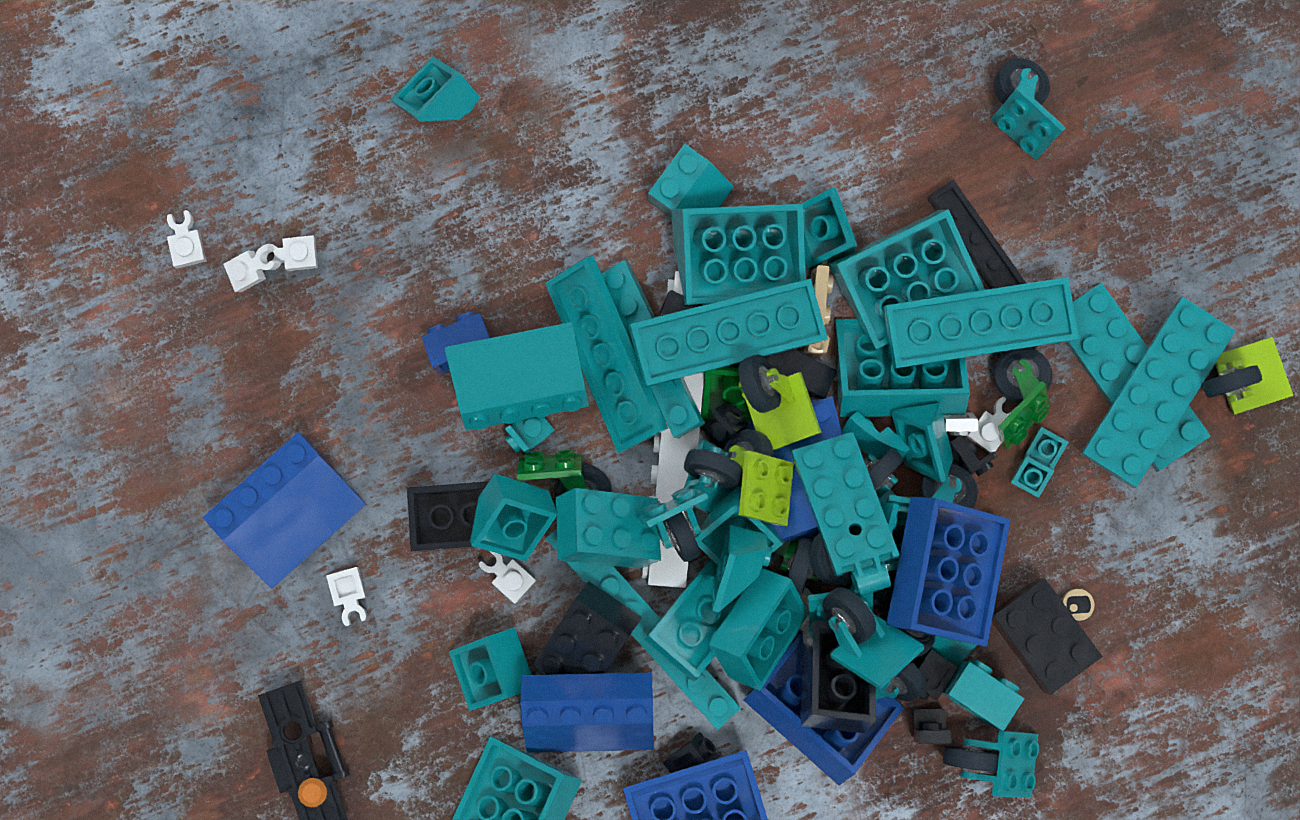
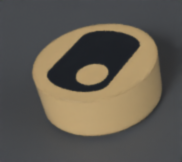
M1083 589L1069 590L1061 599L1076 621L1087 619L1094 611L1093 597Z

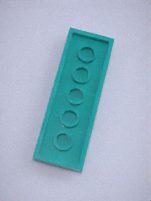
M594 256L585 257L545 282L562 324L572 322L582 371L617 453L624 452L667 430V424L651 387H645L635 350Z
M1068 277L883 306L893 369L1079 339Z
M811 279L632 323L628 326L645 387L738 364L745 358L759 354L765 357L828 340Z
M1101 282L1073 301L1079 339L1065 343L1111 406L1148 347ZM1190 406L1187 407L1151 464L1156 472L1161 471L1210 437V434Z
M1183 296L1179 298L1080 454L1133 489L1137 488L1236 330Z

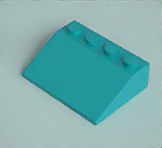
M803 204L672 210L673 243L685 305L711 304L806 280Z
M949 209L937 210L829 263L843 296L874 349L889 343L883 306L985 290Z
M836 319L837 393L840 417H851L857 411L864 417L892 416L891 411L894 409L940 403L942 415H965L970 396L965 358L893 369L889 343L874 349L857 319Z
M572 322L445 347L452 382L466 431L482 430L489 426L504 423L513 424L519 420L534 417L543 418L549 414L564 411L573 412L580 408L589 407Z
M490 736L452 820H565L582 779Z

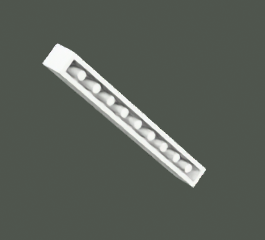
M675 271V280L668 279L667 294L670 290H673L683 295L679 271ZM704 372L684 377L700 414ZM669 427L661 432V434L655 435L653 452L659 453L658 465H652L650 484H657L656 497L653 498H658L660 503L672 500L671 494L684 488L688 473L684 470V462L688 452L698 448L700 427L679 439L673 437ZM660 540L661 561L643 567L642 578H648V585L686 588L688 562H684L680 558L674 546L666 549Z

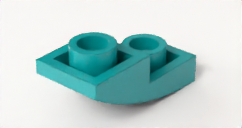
M859 411L848 419L841 431L842 434L853 432L859 448L869 455L873 454L878 460L891 448L896 450L903 459L910 450L901 436L895 434L889 427L879 433L875 429L874 424L869 419L864 418Z
M1039 426L1011 483L1039 498L1054 473V467L1069 441Z

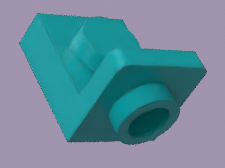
M534 417L519 420L512 426L506 427L505 430L509 436L505 440L516 453L522 449L527 454L551 436L555 430L544 417Z

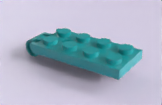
M850 432L792 450L791 455L835 576L851 571L852 583L858 596L890 587V577L883 561L899 557V552L854 433ZM857 525L861 528V533L859 535H852L849 532V527Z
M773 553L771 554L769 564L773 561V559L776 556ZM711 558L645 638L648 643L693 682L698 679L715 657L714 652L709 646L712 636L728 616L731 606L738 601L744 592L743 590L720 612L712 611L713 579L718 565Z

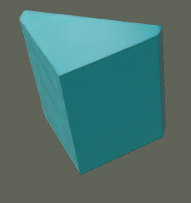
M832 187L802 203L805 263L807 268L822 265L854 252L857 243L836 187Z
M940 403L892 410L891 413L896 432L910 448L904 457L905 466L938 482H944L947 479L953 455Z

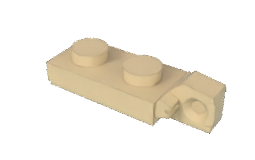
M818 265L811 271V280L825 326L830 321L831 308L826 306L827 294L832 292L833 275H829L830 266ZM828 337L826 341L806 346V353L826 354L830 338Z

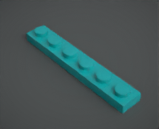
M623 260L601 274L634 348L628 326L632 323L655 318L630 263ZM684 378L650 386L674 438L679 439L705 424Z

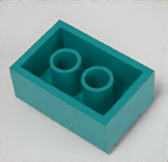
M574 488L556 497L558 560L639 569L661 561L660 537L655 525L647 527L639 523L637 516L644 513L642 508L658 501V498Z
M762 568L759 577L744 590L738 601L731 606L728 616L720 628L714 632L709 646L730 679L760 691L808 617L809 613L792 580Z

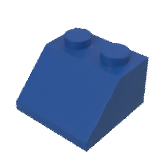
M473 312L464 313L456 318V323L447 327L444 324L433 326L427 330L428 334L422 337L431 366L438 375L450 371L445 347L491 338L480 313L475 315Z

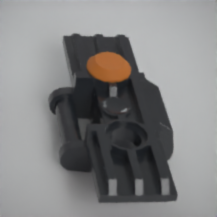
M302 680L258 695L273 740L274 748L266 750L280 794L289 792L299 820H348L335 780L349 776L350 772L349 769L345 770L331 729L334 726L332 720L316 725ZM291 721L298 722L302 727V734L296 740L288 738L285 734L286 725ZM320 733L333 772L332 775L324 776L321 768L318 769L310 747L313 744L311 734Z

